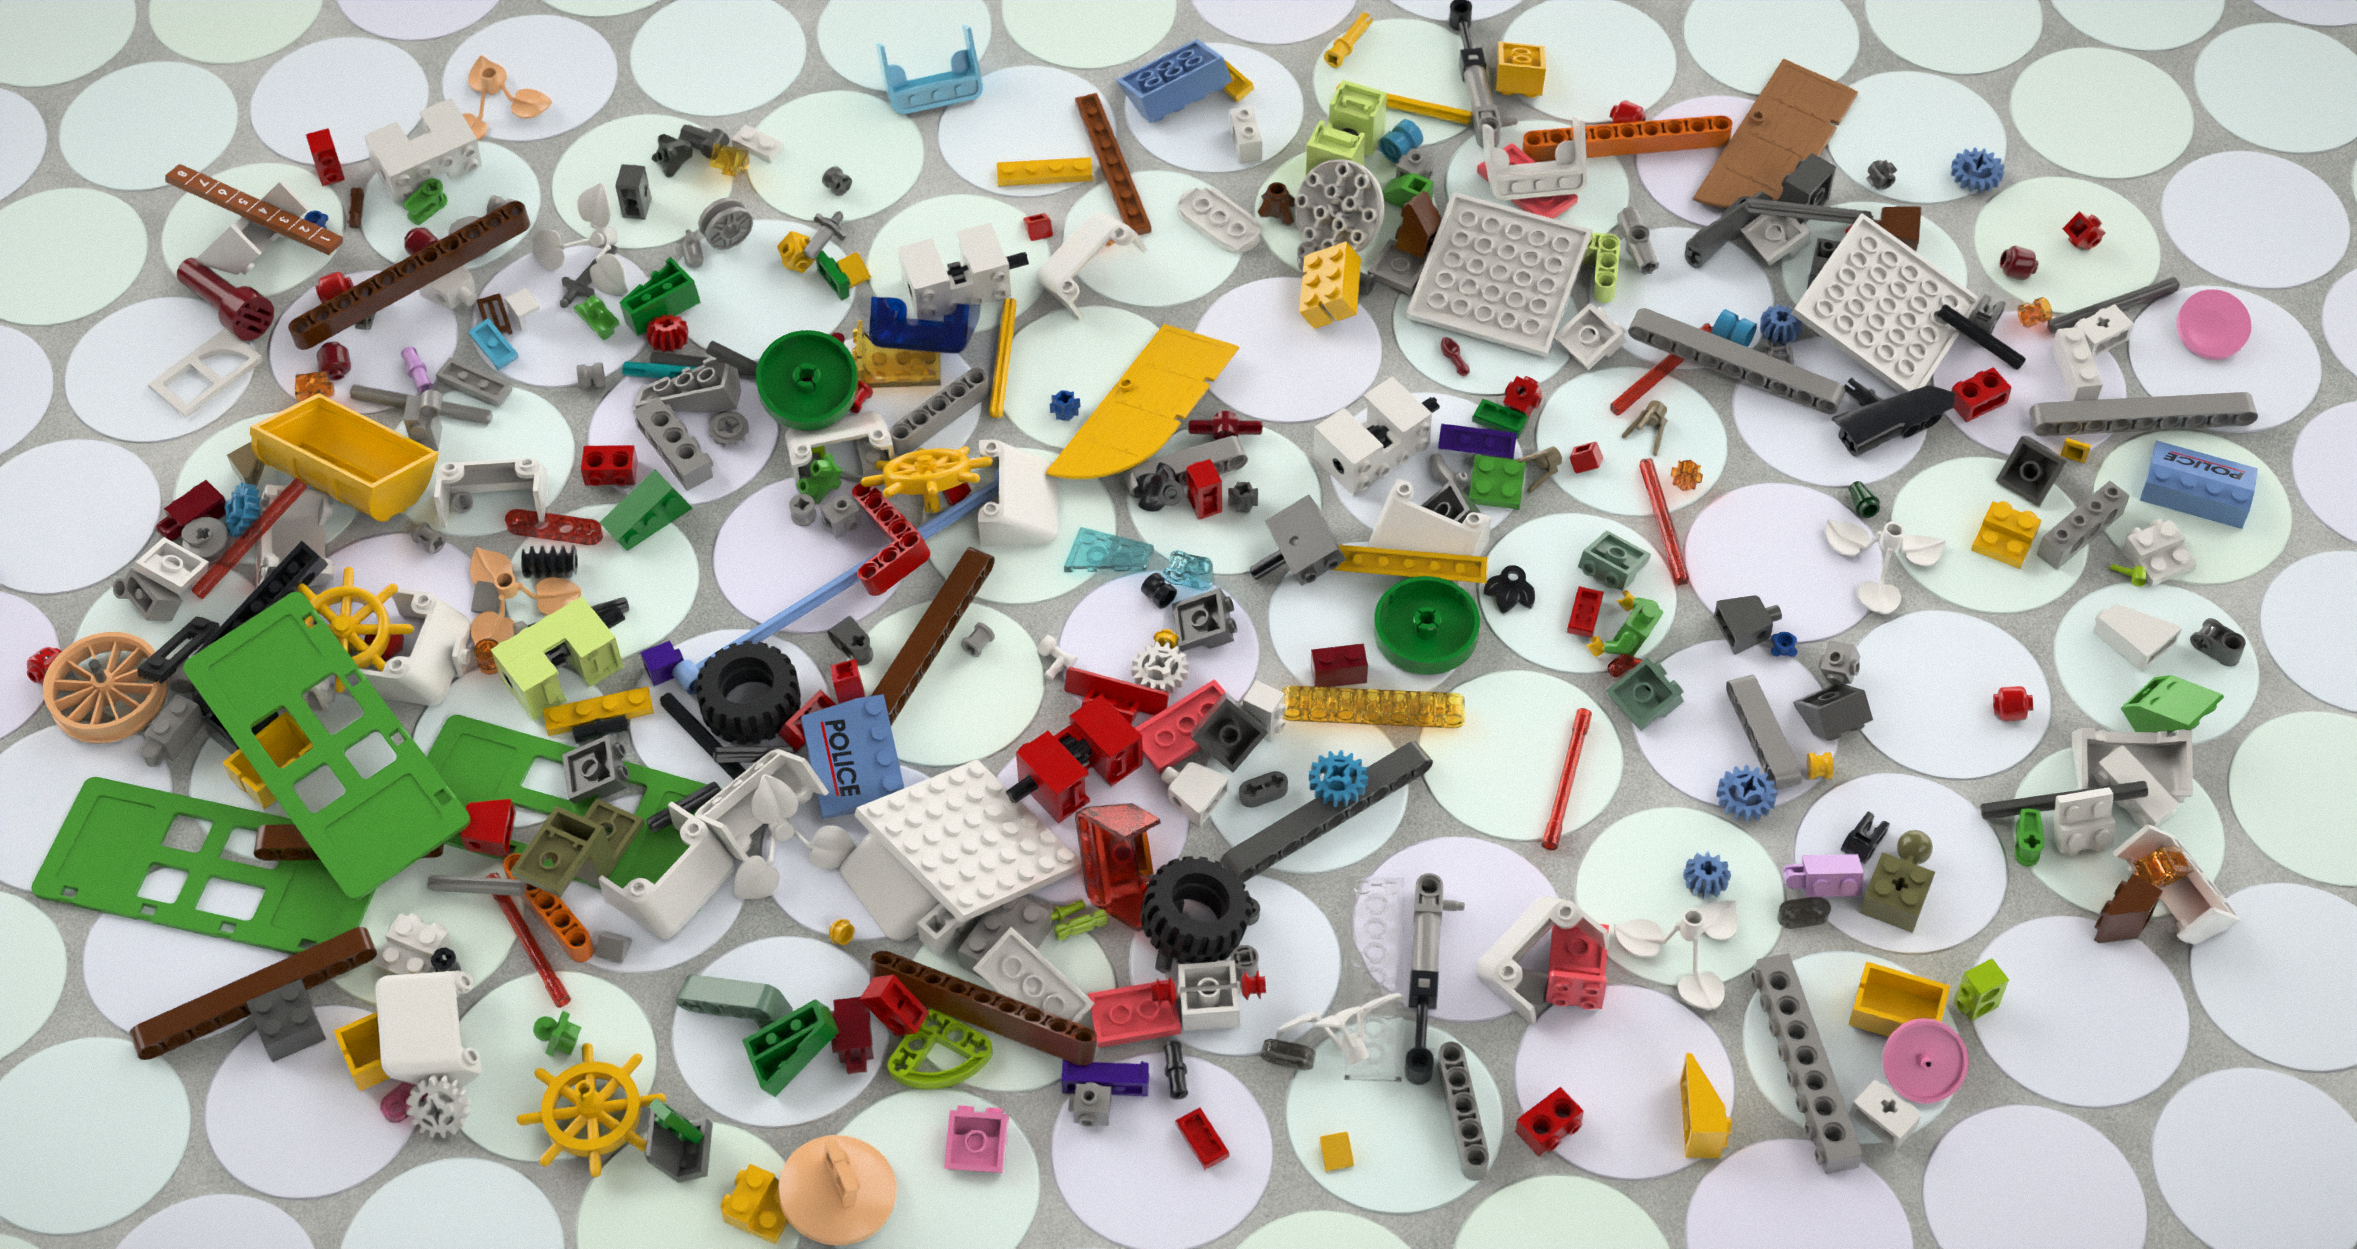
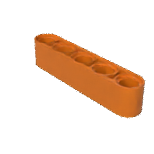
M511 854L504 860L503 868L507 879L519 880L512 876L511 869L522 854ZM526 883V893L520 896V898L573 961L579 963L588 961L593 956L594 947L586 928L561 898ZM568 924V925H567L566 927H564V928H559V927H561L562 925ZM579 943H584L581 946L575 947Z

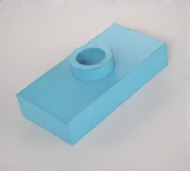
M489 318L468 331L469 336L498 371L519 357L516 350Z

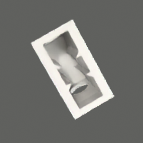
M464 266L419 289L422 297L449 310L456 308L462 302L467 306H472L477 300V294L474 293L476 287L473 276Z
M1189 762L1181 772L1169 766L1161 777L1162 781L1170 785L1168 788V801L1198 827L1204 824L1230 792V777L1194 762Z

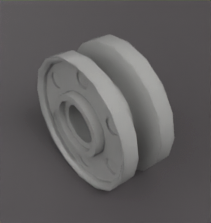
M725 197L712 202L704 209L700 215L698 226L700 232L714 249L725 250L739 245L747 238L753 227V218L739 199Z

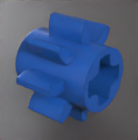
M1061 390L1056 396H1051L1052 403L1049 404L1050 413H1056V420L1070 421L1074 415H1079L1078 408L1081 407L1080 398L1074 399V391Z

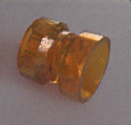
M2045 297L2035 299L2033 303L2026 302L2020 304L2017 314L2021 324L2029 328L2035 326L2038 321L2046 322L2052 319V308Z
M482 639L474 647V655L478 667L482 673L488 675L498 673L491 649L499 644L494 639Z

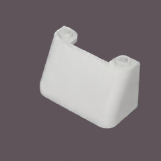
M266 484L259 503L260 518L259 521L255 522L256 588L301 540L329 564L308 587L327 584L329 579L333 580L335 575V564H331V560L325 558L324 524L327 518H331L333 504L329 503V495L322 491Z
M2080 728L2072 732V748L2078 790L2101 787L2092 774L2099 761L2123 744L2178 803H2184V798L2193 796L2192 730H2177V733H2166V731L2158 733L2106 732V730H2099L2095 733V728Z

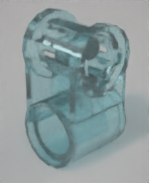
M1178 550L1171 552L1169 566L1164 569L1162 574L1168 583L1202 591L1208 590L1213 586L1214 570L1213 563L1209 558Z

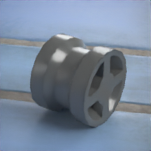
M832 166L824 173L822 184L827 188H831V192L835 196H842L850 189L852 178L847 174H843V170L839 166Z

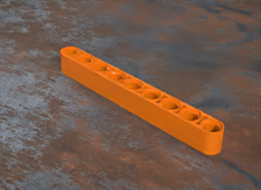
M1725 115L1585 126L1586 158L1724 147L1730 141L1733 122ZM1573 127L1528 131L1523 136L1522 151L1535 162L1556 161L1555 152L1557 146L1563 141L1574 140Z

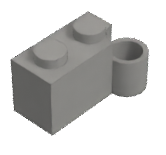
M426 390L422 393V396H407L403 421L410 439L434 451H439L442 432L439 415L443 396L436 390Z
M130 568L126 578L116 579L113 585L115 597L118 599H129L147 621H172L183 602L177 593L140 574L134 568Z

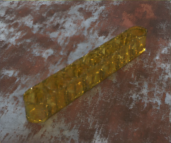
M1287 686L1281 690L1284 693V705H1286L1284 719L1288 721L1433 728H1459L1465 723V697L1459 693L1314 686Z

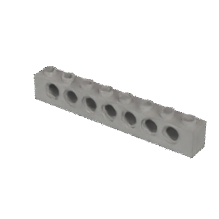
M1790 953L1757 959L1754 971L1751 972L1752 983L1755 988H1759L1761 1008L1764 1013H1768L1770 1019L1769 1030L1772 1037L1777 1038L1780 1061L1786 1063L1788 1084L1791 1088L1794 1087L1797 1094V1109L1800 1113L1804 1114L1806 1119V1134L1809 1139H1813L1815 1144L1814 1155L1818 1165L1822 1164L1825 1174L1858 1168L1863 1153ZM1772 986H1778L1783 990H1776ZM1782 1010L1788 1011V1012L1791 1013V1015H1786V1014L1782 1013L1781 1011H1782ZM1790 1035H1796V1036H1798L1800 1039H1799V1040L1793 1039V1038L1790 1037ZM1799 1060H1805L1809 1065H1804ZM1808 1085L1816 1086L1819 1090H1812ZM1817 1111H1824L1828 1116H1822ZM1832 1136L1836 1138L1838 1141L1832 1142L1828 1140L1826 1137Z

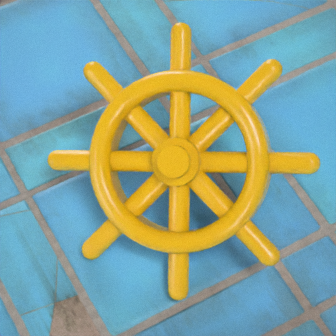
M967 446L957 450L918 448L914 452L898 456L891 461H877L875 467L877 470L883 471V474L864 477L861 480V485L870 487L885 484L886 488L883 490L885 498H890L896 494H923L925 512L930 513L931 509L932 513L941 510L938 492L956 487L964 482L978 483L980 477L976 473H971V469L989 467L992 465L993 460L987 456L969 459L967 455H969L970 449Z
M346 567L343 571L342 586L330 588L318 595L312 592L305 584H299L297 591L303 593L316 612L321 614L330 623L327 626L348 654H353L351 650L353 648L355 653L360 652V654L351 657L359 669H365L373 664L380 672H383L386 662L381 656L389 644L391 634H411L414 631V627L411 624L390 623L383 603L398 591V586L394 583L389 584L375 596L365 589L354 587V569ZM341 602L340 615L337 616L329 606ZM352 602L364 605L351 616ZM373 612L378 618V624H360ZM312 616L303 620L309 629L316 625L313 624L315 620ZM359 635H376V637L369 646ZM335 675L334 689L337 693H343L345 686L338 676Z
M584 1043L582 1045V1063L566 1069L557 1077L543 1068H537L534 1071V1076L548 1086L542 1099L541 1111L520 1114L516 1122L521 1126L543 1123L553 1144L540 1157L539 1163L541 1166L547 1167L563 1150L571 1155L589 1157L590 1175L597 1178L602 1172L601 1155L616 1150L626 1141L640 1151L645 1152L647 1140L635 1133L641 1117V1108L648 1107L655 1098L665 1103L666 1096L663 1093L639 1096L637 1086L630 1075L642 1062L643 1057L641 1054H633L619 1068L610 1063L594 1061L593 1046L590 1043ZM595 1079L608 1080L609 1082L599 1093L596 1092ZM619 1087L627 1095V1098L607 1101ZM562 1096L576 1105L556 1109ZM627 1110L621 1122L608 1114L609 1112ZM575 1118L564 1132L555 1122L557 1120ZM602 1123L612 1131L607 1135L599 1137L598 1125ZM587 1125L588 1140L574 1138Z

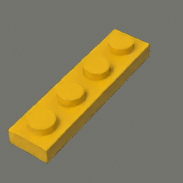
M1091 157L997 162L998 186L1093 181Z
M648 686L543 709L548 736L570 732L573 726L592 723L597 718L604 720L625 714L627 719L654 714Z

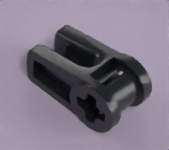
M1870 811L1865 814L1855 829L1851 830L1840 850L1845 854L1847 852L1858 854L1860 862L1864 865L1870 860L1890 826L1889 822L1881 821L1878 827L1874 828L1870 836L1865 835L1867 831H1870L1874 820V814Z

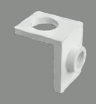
M457 636L452 653V659L456 668L454 677H464L466 667L470 663L471 653L470 649L466 648L463 636Z

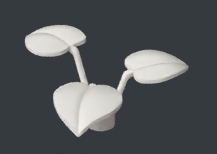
M601 182L583 191L577 200V209L580 217L585 222H591V227L596 229L592 232L590 238L561 245V237L558 232L544 230L534 237L531 249L534 258L542 267L547 270H556L561 268L565 262V254L562 249L591 243L599 249L603 248L595 258L597 264L590 268L592 282L604 293L622 295L629 292L623 265L615 255L605 254L608 250H611V245L617 243L618 233L614 227L607 226L611 218V208L605 184Z
M1828 518L1825 527L1826 538L1830 546L1836 552L1845 556H1857L1860 549L1867 551L1879 540L1881 549L1886 552L1879 583L1874 581L1863 582L1857 590V597L1866 608L1880 614L1893 613L1901 601V594L1897 587L1888 584L1884 585L1891 554L1899 549L1900 554H1905L1907 561L1920 567H1930L1939 560L1946 544V540L1914 534L1904 535V527L1896 522L1887 523L1883 532L1878 531L1877 535L1870 542L1868 532L1858 525L1837 522Z
M763 775L752 798L751 809L754 817L760 822L768 824L772 836L769 838V859L766 863L762 857L755 855L749 857L746 862L740 865L733 884L735 897L738 899H763L776 891L779 886L780 875L776 868L771 867L774 861L776 841L783 842L789 840L792 836L797 837L807 847L812 848L809 853L810 862L815 867L825 870L840 867L842 862L857 846L844 829L832 825L819 829L813 837V843L809 842L797 829L793 828L789 817L793 816L798 808V799L794 791L781 780L769 775Z
M1736 901L1714 902L1700 906L1697 909L1685 910L1682 914L1681 923L1675 922L1672 930L1664 938H1662V928L1656 922L1649 919H1633L1625 923L1614 924L1613 929L1619 944L1630 954L1641 958H1650L1658 955L1660 944H1666L1677 931H1679L1684 940L1693 941L1694 975H1685L1680 979L1678 984L1679 995L1686 1003L1697 1008L1715 1010L1720 1007L1725 994L1724 984L1721 978L1712 971H1705L1699 974L1698 942L1703 933L1708 938L1716 941L1727 940L1735 935L1738 927Z
M1400 993L1386 995L1366 1003L1361 1008L1359 1006L1345 1009L1335 1016H1329L1324 1019L1318 1016L1321 1014L1320 1011L1307 1013L1282 1025L1276 1031V1038L1279 1040L1286 1030L1295 1028L1305 1022H1317L1314 1024L1315 1027H1322L1337 1045L1339 1052H1343L1348 1066L1370 1057L1364 1045V1041L1367 1039L1364 1034L1363 1018L1372 1009L1389 1000L1404 1001V998ZM1355 1013L1358 1019L1359 1036H1357L1356 1031L1348 1033L1345 1027L1346 1020ZM1329 1027L1341 1029L1344 1035L1340 1037L1341 1042Z

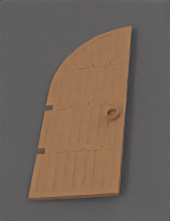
M1783 58L1694 195L1693 200L1708 206L1728 209L1740 197H1752L1758 192L1763 191L1773 198L1772 201H1779L1783 192L1782 182L1788 173L1792 174L1798 163L1802 159L1805 160L1811 153L1817 156L1821 155L1837 129L1836 126L1830 123L1832 122L1836 125L1841 123L1859 92Z

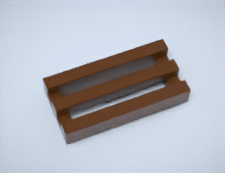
M500 293L476 300L483 321L487 319L483 304L488 303L496 328L502 335L505 332H508V335L513 334ZM497 300L505 323L504 326L500 327L492 301Z

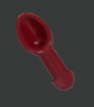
M1449 337L1442 338L1440 343L1442 353L1445 357L1451 359L1460 376H1467L1470 373V367L1461 358L1459 345Z

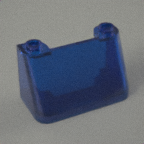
M871 297L869 339L872 344L881 348L952 354L961 353L967 348L979 322L981 304H957V309L953 313L944 315V321L907 318V305L900 298Z

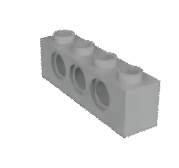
M658 397L633 410L637 428L686 491L713 478L711 469L713 461L707 452L703 454L697 439L694 436L690 437L688 435L685 424L682 420L677 421L675 413L669 404L665 405Z
M2109 480L2042 537L2037 556L2058 570L2124 514L2130 495Z

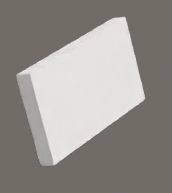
M1012 927L1005 932L973 968L999 994L1078 1023L1095 1004Z

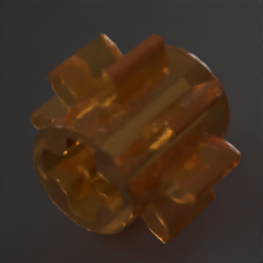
M1691 459L1679 460L1677 468L1672 467L1671 469L1672 485H1677L1682 491L1696 490L1697 483H1702L1703 474L1700 473L1701 465H1697Z

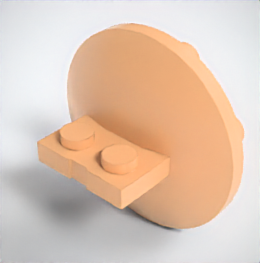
M842 1135L816 1138L799 1147L786 1161L780 1175L778 1188L782 1211L789 1223L798 1232L813 1241L839 1246L863 1241L878 1232L892 1214L897 1193L895 1175L887 1159L872 1145L860 1139Z

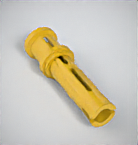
M1362 12L1343 37L1337 38L1333 43V47L1324 53V60L1329 66L1339 68L1343 64V59L1352 53L1353 45L1373 22L1372 17L1366 22L1370 17L1368 13Z

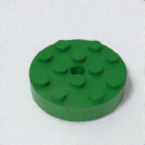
M800 330L785 334L772 342L759 359L756 369L758 396L766 412L775 421L786 427L804 431L828 427L844 417L855 401L858 391L855 360L842 342L827 333L815 330ZM804 378H812V382L802 381Z
M1432 576L1405 579L1390 587L1377 603L1374 614V638L1376 645L1389 662L1404 671L1421 675H1435L1451 671L1463 664L1472 655L1478 642L1480 615L1476 603L1463 588L1446 579Z

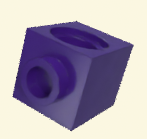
M670 640L640 652L644 668L653 686L674 679L672 675L674 667L684 660L680 649L674 650Z

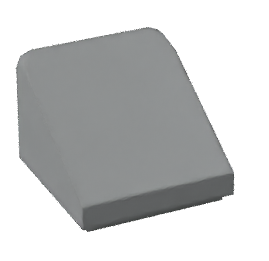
M477 581L471 612L483 613L485 611H493L498 613L500 600L495 584Z
M1522 968L1523 978L1517 986L1516 992L1529 1003L1542 1005L1548 974Z

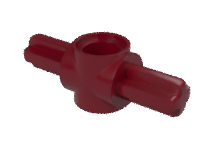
M1220 411L1213 416V420H1190L1188 432L1189 434H1211L1216 441L1229 436L1261 435L1263 433L1262 421L1238 420V416L1235 413Z

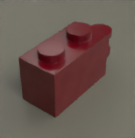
M204 480L164 508L167 517L156 525V531L162 537L173 542L182 535L183 528L192 520L201 517H211L219 520L225 516L226 500L213 485Z
M860 997L833 1000L834 1011H831L839 1031L831 1040L832 1053H838L840 1063H846L847 1075L868 1072L867 1060L874 1059L870 1010L859 1000Z

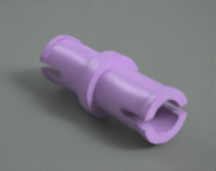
M413 347L404 348L400 354L407 366V374L413 379L417 391L422 394L426 390H432L433 384L426 373L427 367L421 362L416 349Z

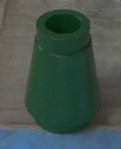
M1861 481L1853 482L1849 486V491L1856 513L1863 518L1875 516L1880 510L1879 499Z

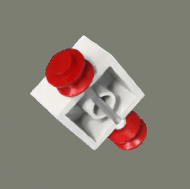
M1235 960L1178 965L1179 985H1177V988L1171 977H1169L1166 984H1161L1158 978H1156L1157 984L1151 985L1152 1002L1158 1001V1007L1161 1006L1162 1001H1169L1170 1005L1173 1006L1177 1000L1176 994H1178L1181 1004L1183 1031L1240 1027L1238 1000L1240 989L1242 996L1246 1000L1249 999L1250 994H1257L1258 998L1261 999V993H1266L1265 976H1259V971L1256 972L1255 977H1249L1244 972L1241 976V984L1240 981L1236 980Z

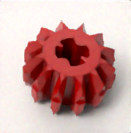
M662 314L660 318L653 317V320L648 323L647 341L649 345L653 346L654 350L661 349L663 353L669 350L673 352L674 349H682L688 340L686 321H683L681 316L674 317L673 314L669 316Z

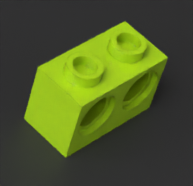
M1993 958L1964 972L1954 999L1956 1007L1971 1022L1998 1008L2008 985L2009 978Z

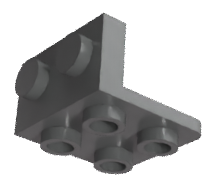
M651 1110L648 1121L647 1146L645 1148L647 1162L678 1183L707 1177L713 1123L708 1119L691 1122L704 1136L698 1144H695L688 1138L683 1142L670 1131L672 1129L671 1126L666 1130L654 1120L657 1114Z

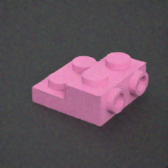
M957 1105V1110H949L944 1169L1003 1173L1009 1115L1003 1114L1002 1108L986 1107V1112H974L975 1107Z

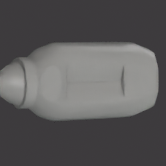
M686 229V235L682 243L685 263L689 268H697L702 266L704 261L701 244L695 235L691 233V230Z

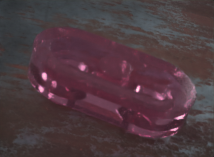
M403 1081L382 1099L380 1110L388 1122L399 1123L410 1116L406 1112L411 1106L406 1104V1101L411 1096V1090L414 1086L418 1085ZM428 1092L422 1096L421 1102H424ZM395 1108H401V1110H399L398 1112H393Z

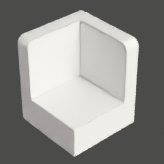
M527 287L505 297L509 314L521 331L527 329L524 317L540 310L539 303Z

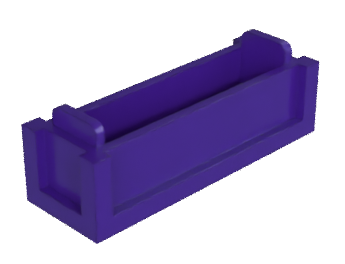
M1441 423L1438 449L1514 459L1517 433Z
M1063 1060L1061 1076L1062 1093L1075 1094L1076 1084L1096 1083L1100 1086L1111 1087V1095L1148 1097L1149 1063H1144V1061H1141V1064L1092 1062L1089 1065L1080 1066Z

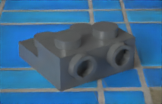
M1220 588L1172 604L1175 631L1179 637L1177 639V646L1181 652L1204 644L1209 649L1234 641L1233 633L1238 631L1234 618L1230 617V612L1234 611V604L1231 597H1226Z
M606 735L562 755L568 800L573 804L596 794L605 798L627 788L625 780L630 778V774L622 758L626 757V750L621 742H617L612 736Z

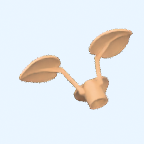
M480 55L476 60L468 77L469 86L475 91H481L479 115L476 118L475 115L470 113L462 114L477 140L483 138L488 130V125L481 121L483 119L486 93L494 95L502 89L509 101L513 102L510 107L512 113L523 119L540 115L552 104V100L547 95L534 89H520L516 92L515 97L511 96L505 87L507 79L506 70L483 55Z
M476 547L470 563L472 582L474 585H476L477 581L495 584L499 594L500 613L498 615L493 611H485L474 618L470 630L475 649L478 652H491V649L500 642L514 636V621L504 617L505 599L513 598L519 590L532 599H538V610L544 615H549L563 608L567 603L578 599L581 595V589L569 580L549 577L537 583V594H534L525 588L522 583H517L513 575L512 562L507 556L499 552Z

